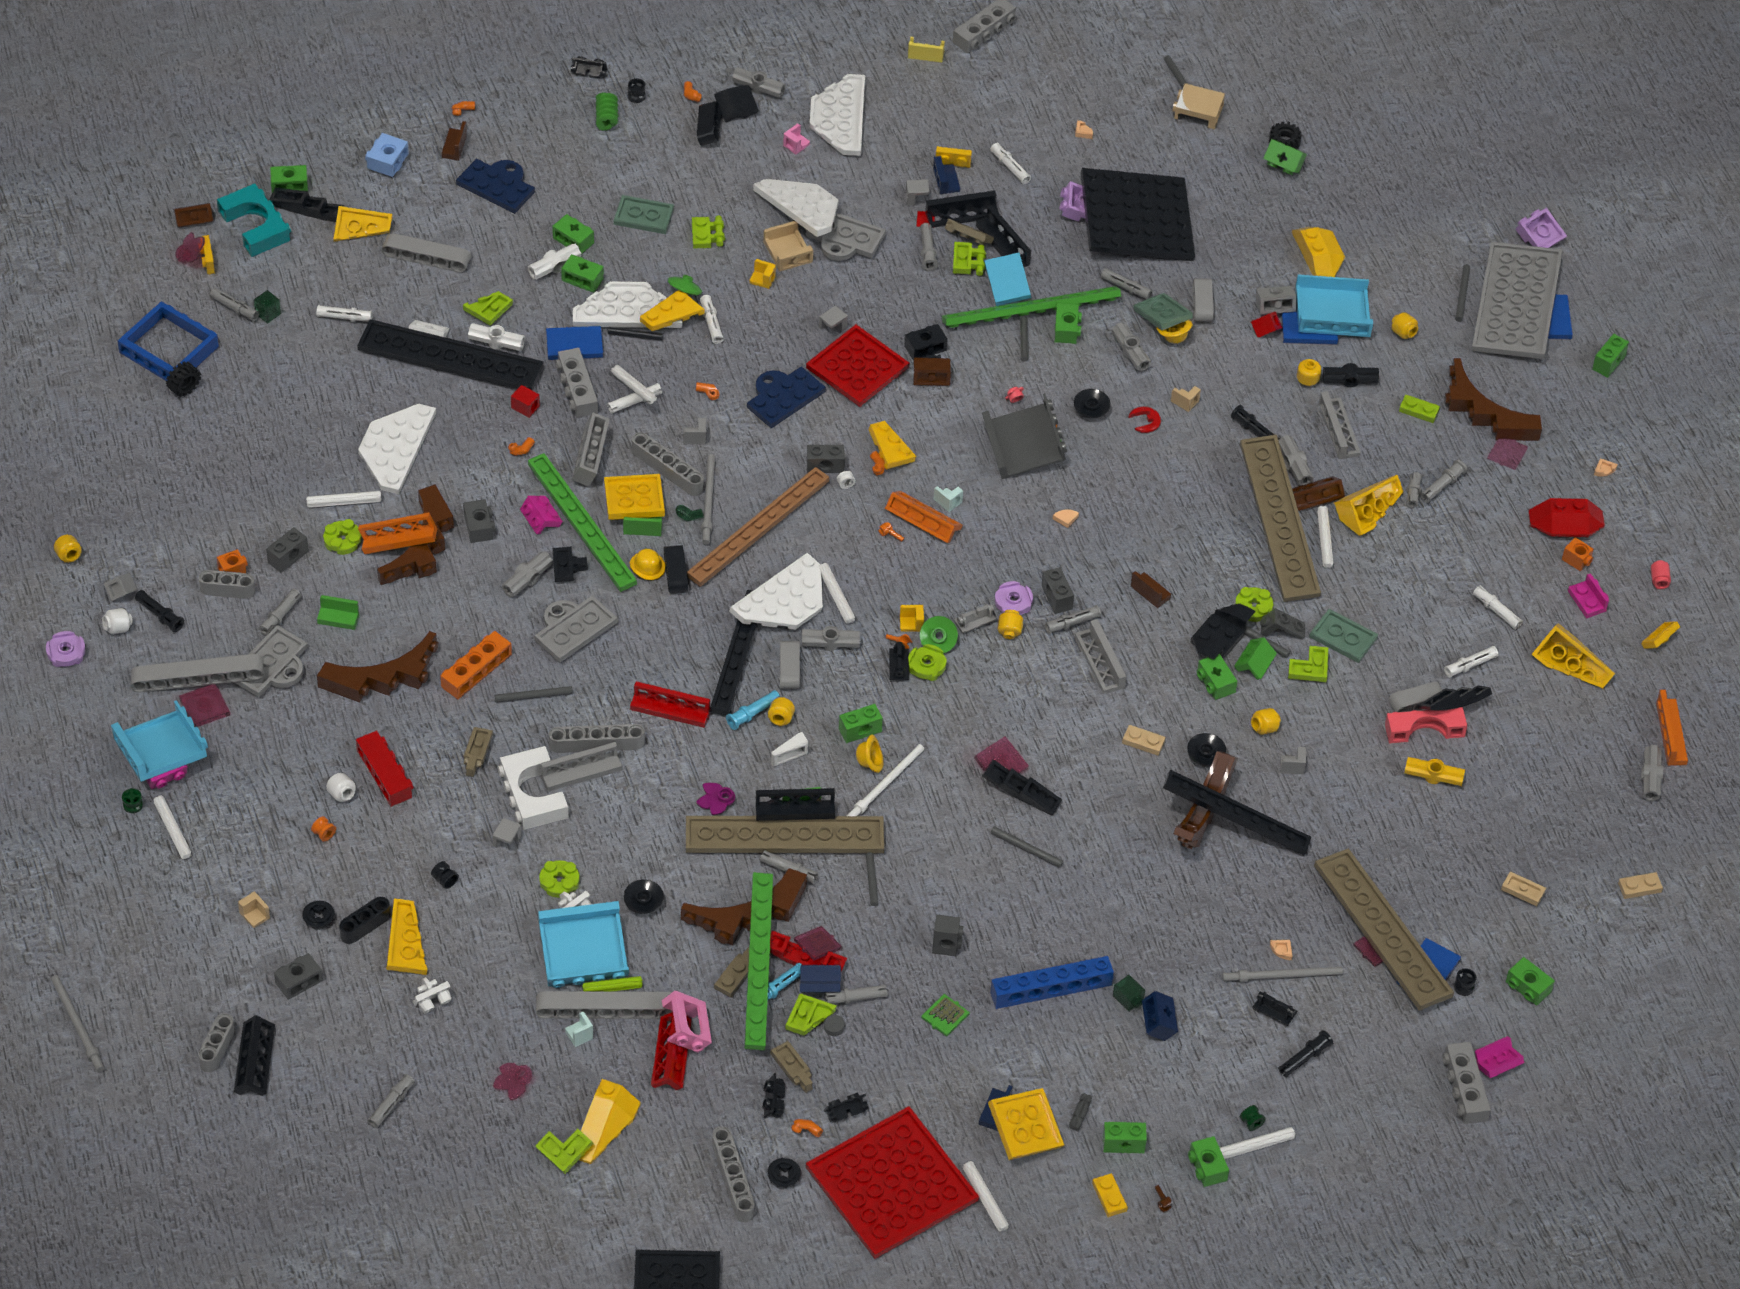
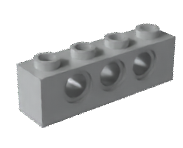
M996 0L953 30V43L968 54L984 41H988L994 34L999 33L1004 27L1012 24L1016 18V7L1006 0Z
M580 348L559 351L558 359L555 360L557 370L561 371V383L566 386L564 387L565 395L567 398L570 397L569 406L571 411L575 412L576 418L591 415L592 412L598 414V401Z
M592 412L587 420L573 472V481L590 486L595 478L609 418Z
M1471 1042L1447 1044L1445 1053L1442 1054L1444 1065L1448 1067L1447 1077L1448 1081L1452 1082L1453 1085L1452 1094L1453 1098L1457 1099L1458 1102L1457 1111L1459 1117H1462L1464 1124L1488 1121L1491 1109Z

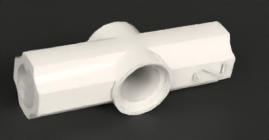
M571 244L557 252L555 250L548 251L543 259L528 266L531 278L537 280L551 272L560 273L561 268L571 254L581 257L579 247L576 244Z
M473 323L469 327L468 339L488 343L493 349L505 347L522 351L524 347V335L507 332L500 325L486 327Z

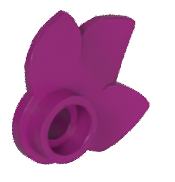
M704 783L703 789L706 794L698 799L696 804L703 809H710L712 815H718L723 813L727 806L734 803L735 793L732 789L722 787L718 783Z

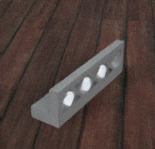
M1328 391L1321 392L1319 406L1338 459L1360 456V450L1341 397L1331 399ZM1335 404L1339 407L1337 411L1333 407ZM1338 418L1344 421L1342 425H1340ZM1343 432L1349 435L1347 439H1345ZM1348 446L1352 447L1354 451L1347 452Z
M1098 619L1090 621L1089 629L1075 633V638L1103 694L1124 689L1126 675ZM1091 636V644L1083 641L1082 638ZM1094 650L1099 652V657L1096 658L1091 656L1089 654L1090 651ZM1098 664L1106 666V672L1097 670ZM1105 679L1112 680L1114 685L1106 687L1104 684Z
M616 742L541 763V777L548 792L622 771V765L617 756Z

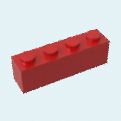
M376 730L357 738L356 750L390 807L411 799L414 787L409 778L406 779L402 765L397 764L394 752L392 750L389 751L387 748L388 744L385 737H381Z

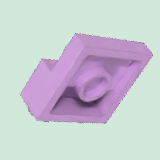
M1070 181L1061 190L1060 197L1063 200L1059 210L1062 211V216L1079 221L1081 217L1086 219L1082 185Z
M1547 208L1542 211L1539 209L1534 211L1528 219L1524 217L1517 223L1519 226L1515 229L1525 243L1530 242L1535 247L1550 248L1567 237Z

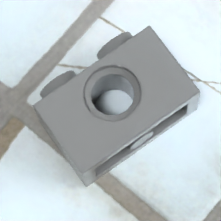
M1292 286L1256 289L1257 309L1260 314H1269L1274 311L1276 313L1296 312V294Z

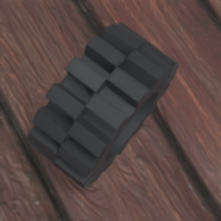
M1283 121L1280 125L1278 122L1270 130L1269 143L1273 139L1299 149L1302 132L1299 127L1295 128L1296 124L1294 123L1290 125V122L1285 124ZM1281 136H1286L1291 139H1283L1281 138Z
M184 361L182 364L179 363L178 367L174 366V370L170 371V376L166 378V386L179 397H185L187 393H192L191 390H195V386L200 383L198 380H201L200 371L190 362Z

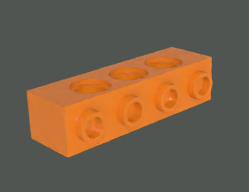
M496 631L486 635L477 646H473L465 656L459 658L453 666L443 671L441 674V687L458 700L512 655L511 642Z

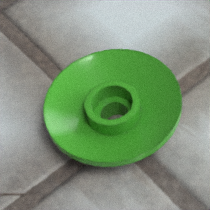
M688 275L669 277L667 280L670 285L682 292L692 295H701L702 293L700 287L692 282L693 278Z
M943 616L929 618L924 622L920 630L922 645H935L943 651V654L949 652L955 646L958 639V631L955 624ZM938 632L943 634L941 639L936 638Z

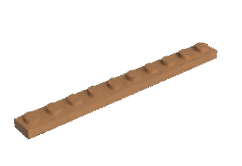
M817 467L812 469L687 571V577L700 587L826 485L829 482V476Z

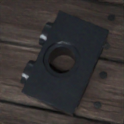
M935 324L905 334L904 347L914 361V358L923 357L925 353L928 355L934 353L935 355L947 351V337L939 324Z

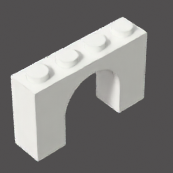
M545 746L500 757L498 773L500 778L504 777L503 785L505 792L510 794L509 802L511 808L515 807L516 821L521 823L523 830L569 818L568 805L563 791L543 797H532L520 789L524 781L541 775V763L550 761Z

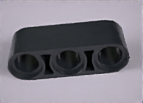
M718 101L699 105L697 139L701 146L719 141L721 108Z
M683 545L664 546V561L669 593L688 592Z
M377 897L344 918L339 924L342 942L352 944L390 919L389 900L385 897Z

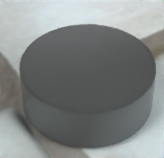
M837 1015L828 1016L824 1021L825 1032L831 1036L840 1035L844 1031V1020Z

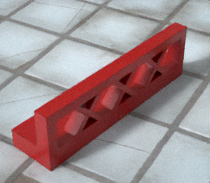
M636 681L630 710L705 728L710 715V699ZM639 689L645 690L648 693L640 692ZM696 703L703 704L705 707L698 706Z
M673 1012L660 1017L651 1086L654 1088L668 1084L675 1090L683 1088L688 1049L668 1041L664 1045V1041L668 1036L670 1037L676 1033ZM686 1015L687 1024L691 1030L692 1019ZM671 1020L670 1025L666 1029L667 1022ZM667 1053L666 1058H665L664 1061L661 1063L662 1058H663L664 1055ZM664 1071V1077L659 1079V1076Z

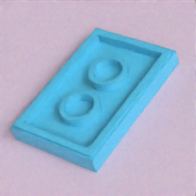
M1020 253L984 260L996 306L1031 298Z

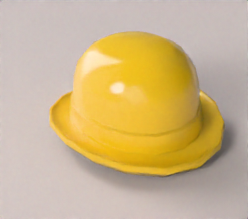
M1187 320L1165 330L1157 327V330L1168 342L1177 344L1187 338L1188 331L1192 328L1193 324L1190 320Z
M652 549L640 550L631 558L629 563L632 571L645 580L659 579L666 569L662 557Z
M871 734L868 736L867 741L857 746L856 758L862 767L870 768L873 772L879 773L884 765L883 755L876 736Z

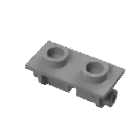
M985 604L975 611L960 614L954 621L961 632L966 633L993 622L996 618L992 614V611H994L992 604Z

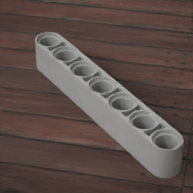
M248 654L137 666L131 670L130 687L135 692H147L258 680L263 677L264 658L259 654Z
M544 991L536 996V1015L545 1019H580L579 1013L584 1011L588 1019H660L661 1016L673 1012L662 1006V1000L672 992Z

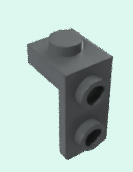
M1276 608L1267 615H1264L1260 621L1261 634L1266 637L1278 628L1300 639L1305 637V623Z

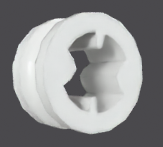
M844 471L837 476V481L842 489H848L855 484V478L851 471Z

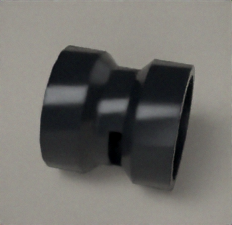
M638 78L630 80L628 82V99L633 103H641L645 99V82Z
M445 861L436 864L431 871V876L435 880H439L445 889L452 887L459 878V875L454 870H451Z
M1468 968L1458 971L1454 984V990L1457 994L1461 996L1472 994L1477 978L1475 972Z

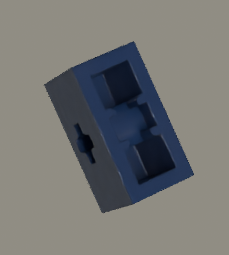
M1154 991L1142 1000L1147 1035L1166 1041L1178 1032L1173 997Z

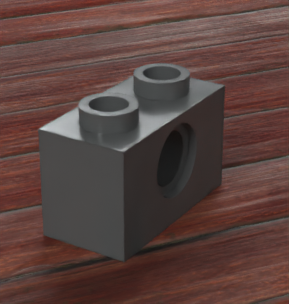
M807 445V473L815 467L823 473L844 472V445Z
M486 499L464 502V517L470 543L493 540V532H496L495 522L490 520L492 510L491 506H487Z
M293 527L266 548L268 563L282 573L308 552L307 537Z
M1061 567L1044 571L1041 586L1054 613L1058 614L1073 610L1074 594Z
M936 914L933 954L956 957L957 949H961L963 926H960V917Z
M309 953L297 957L293 962L286 966H281L274 972L275 984L288 1000L323 981L322 969Z

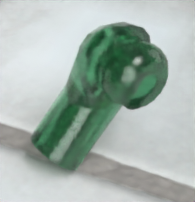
M678 505L675 509L676 514L685 521L703 518L701 508L692 511L684 505Z

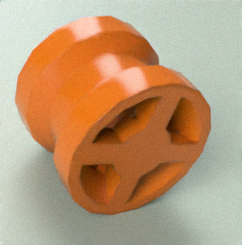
M322 816L313 823L311 831L314 834H318L319 838L325 842L335 834L336 826L332 823L329 824L328 819Z

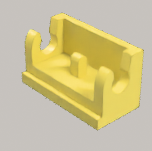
M910 37L908 58L942 62L945 41H941L940 46L914 43V37Z

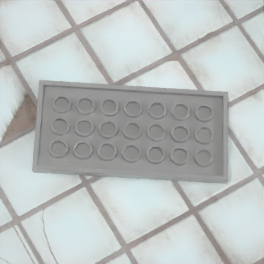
M1491 242L1472 351L1545 359L1563 249Z

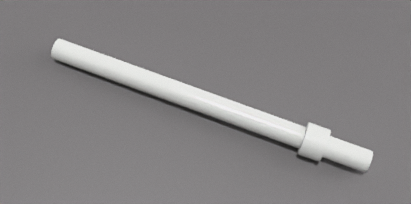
M919 744L863 800H859L854 805V809L847 816L863 814L868 809V805L924 751V747Z

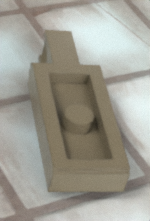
M948 219L944 228L951 233L959 231L960 236L968 239L971 236L975 238V242L982 245L985 242L992 244L994 239L993 236L952 219Z
M473 728L464 754V765H467L466 776L474 777L476 767L481 768L493 736V730Z
M749 947L744 951L743 955L739 953L714 984V989L732 998L748 977Z
M789 1041L771 1049L772 1057L795 1085L800 1084L805 1093L813 1090L810 1069Z

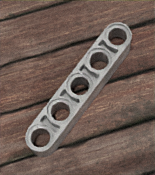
M395 233L387 235L381 249L384 255L391 258L460 273L466 270L471 258V253L463 248Z
M638 432L632 436V452L636 457L688 494L699 496L703 493L704 477L699 471L647 434Z
M639 724L555 727L549 731V748L556 753L581 752L616 742L617 750L641 749L645 743V730Z
M719 1126L712 1133L713 1150L735 1217L740 1222H749L754 1216V1200L731 1131L727 1127Z

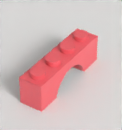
M1463 707L1450 710H1413L1410 712L1387 713L1385 728L1389 743L1408 742L1410 735L1421 728L1435 729L1446 739L1465 737L1467 722Z

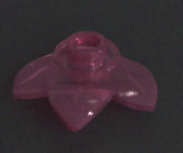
M190 232L185 237L183 245H180L176 250L175 256L178 261L182 263L196 261L200 256L199 251L204 246L205 238H194V234Z
M505 1063L499 1067L502 1074L495 1079L493 1087L498 1090H508L509 1099L512 1101L519 1098L525 1092L526 1085L531 1081L533 1073L526 1065L518 1066L515 1063Z

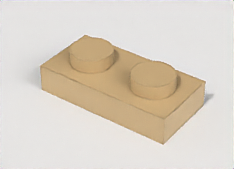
M1129 725L1122 744L1159 756L1166 737Z
M1510 871L1501 890L1538 906L1545 894L1546 888Z
M1657 872L1620 878L1618 881L1624 899L1662 893L1663 890Z

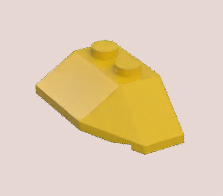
M1304 227L1292 230V234L1312 275L1335 277L1345 256L1333 231L1318 227Z

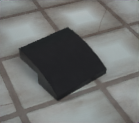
M749 85L732 87L714 94L726 123L741 115L745 119L760 112Z

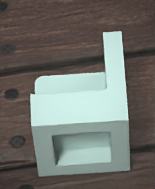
M937 486L934 488L933 499L950 512L962 503L963 490L959 487L952 491L948 488L942 490Z
M584 1011L579 1013V1022L565 1028V1033L575 1047L593 1039V1025Z

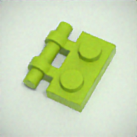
M720 215L715 216L714 222H710L709 217H692L693 249L711 248V243H716L719 247L723 246V241L725 240V234L723 233L724 221ZM710 231H716V233L710 234Z
M954 242L953 273L971 274V269H975L976 275L982 276L985 270L984 259L986 257L984 245L972 248V243Z

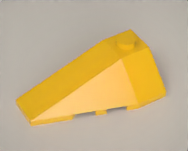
M1394 475L1352 493L1334 503L1339 519L1357 535L1361 536L1375 528L1376 522L1384 517L1385 511L1397 501L1403 493V489L1398 475Z
M1559 623L1553 627L1531 654L1546 667L1579 678L1600 688H1604L1615 675V672Z
M605 1079L601 1080L581 1129V1132L594 1144L579 1161L592 1164L607 1148V1145L614 1138H617L627 1125L629 1126L633 1122L641 1102L622 1085Z

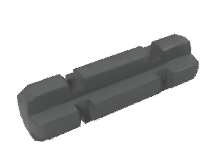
M1086 1093L1081 1095L1073 1117L1069 1122L1071 1129L1076 1131L1080 1129L1081 1122H1083L1088 1106L1091 1103V1095Z

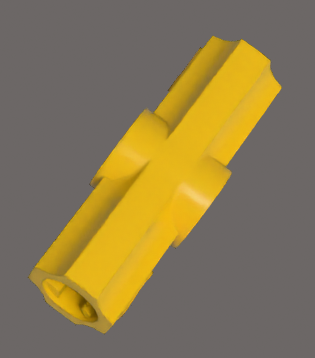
M1408 757L1404 774L1425 778L1431 784L1445 782L1462 786L1465 769L1444 765L1439 759L1425 761Z

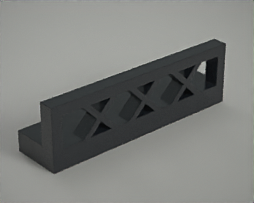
M995 190L927 200L925 214L932 228L946 226L948 219L959 223L978 221L987 217V213L984 210L988 206L992 205L998 211L996 205L997 195ZM969 211H973V212H975L976 214L973 215V216H970V215H968V214H966V213L969 212ZM950 214H957V215H959L958 218H952V217H949V216H950ZM938 216L942 219L939 221H933L932 217Z
M992 205L988 206L987 217L976 221V227L981 232L993 236L992 246L1001 256L1020 253L1023 268L1029 266L1031 258L1029 247Z
M835 788L756 790V821L835 819ZM822 795H830V800H821L820 797ZM783 796H788L791 798L788 801L780 800V798H782ZM802 796L810 797V799L807 801H802L799 798H801ZM760 797L771 798L768 802H760Z
M257 1015L243 1022L234 1092L239 1095L250 1090L260 1096H264L267 1090L275 1024ZM261 1026L268 1028L267 1036H264ZM260 1041L265 1048V1053L263 1054L258 1046ZM257 1059L260 1060L263 1066L262 1071L259 1070L256 1064ZM255 1076L260 1082V1087L253 1084Z

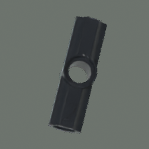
M1347 363L1343 367H1323L1322 379L1324 383H1343L1346 387L1350 388L1357 386L1359 383L1378 384L1379 368L1358 367L1354 363Z

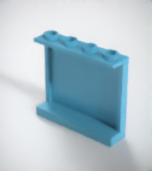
M1298 274L1295 285L1298 331L1303 333L1371 337L1373 319H1370L1367 292L1369 279Z
M177 700L174 701L176 711L126 730H123L118 722L111 725L115 742L141 782L207 757L206 748H208L206 739L204 737L201 738L198 727H194L192 718L187 716L184 706L181 707Z
M619 901L538 911L548 986L560 988L570 983L581 985L585 981L594 982L608 978L619 979L628 976L629 967H627Z

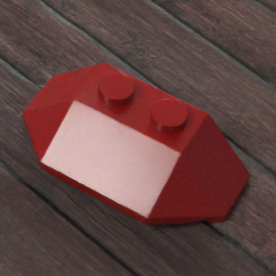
M1549 498L1528 511L1530 527L1537 528L1551 537H1590L1605 526L1603 511L1588 499Z

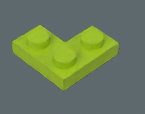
M1309 646L1308 661L1289 659L1288 679L1326 682L1329 647Z
M577 1128L564 1143L548 1131L535 1147L566 1174L594 1143Z

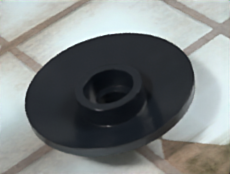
M1085 389L1075 396L1074 408L1084 417L1098 418L1109 411L1110 399L1100 390Z
M1210 733L1195 735L1190 739L1187 746L1189 757L1194 762L1204 766L1212 765L1217 751L1226 753V746L1223 740Z
M636 880L630 883L624 891L626 906L636 913L647 914L654 912L663 903L664 894L662 888L651 880Z

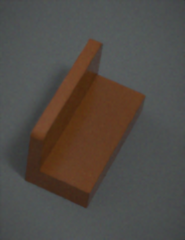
M462 121L460 129L449 128L442 150V158L459 161L467 137L466 121Z
M210 203L173 209L177 227L213 221Z
M914 358L913 385L950 386L951 365L949 358Z
M1136 571L1132 573L1130 587L1156 608H1159L1171 599V593L1148 574L1143 572L1140 575Z

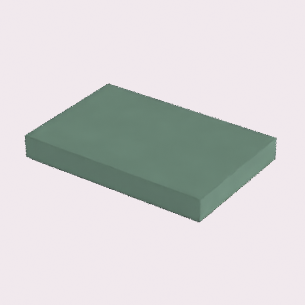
M622 195L613 224L666 234L674 211V204Z
M1165 293L1133 305L1135 312L1161 330L1193 318L1190 310Z
M1328 609L1310 632L1309 637L1359 663L1378 639V634Z

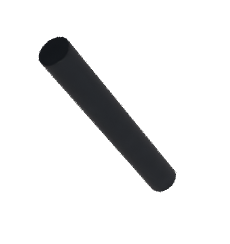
M608 327V334L661 341L663 339V333Z

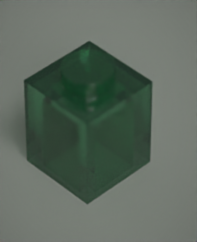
M268 290L254 299V308L259 311V318L267 324L281 314L280 299Z
M1127 975L1114 985L1113 997L1127 1011L1142 1005L1145 989L1130 975Z

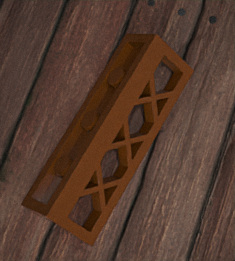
M1334 476L1292 488L1298 511L1345 497L1342 479Z

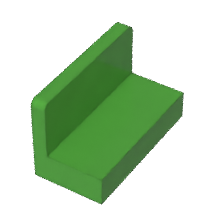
M624 517L623 534L661 536L662 517Z
M321 595V608L317 617V624L355 630L359 618L358 601Z
M1264 637L1250 640L1234 667L1238 672L1250 670L1257 680L1261 679L1276 656V652Z

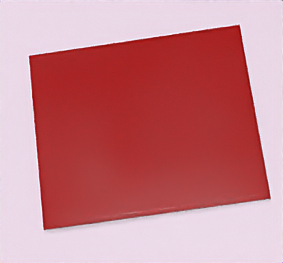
M917 211V227H920L922 224L928 223L925 211Z

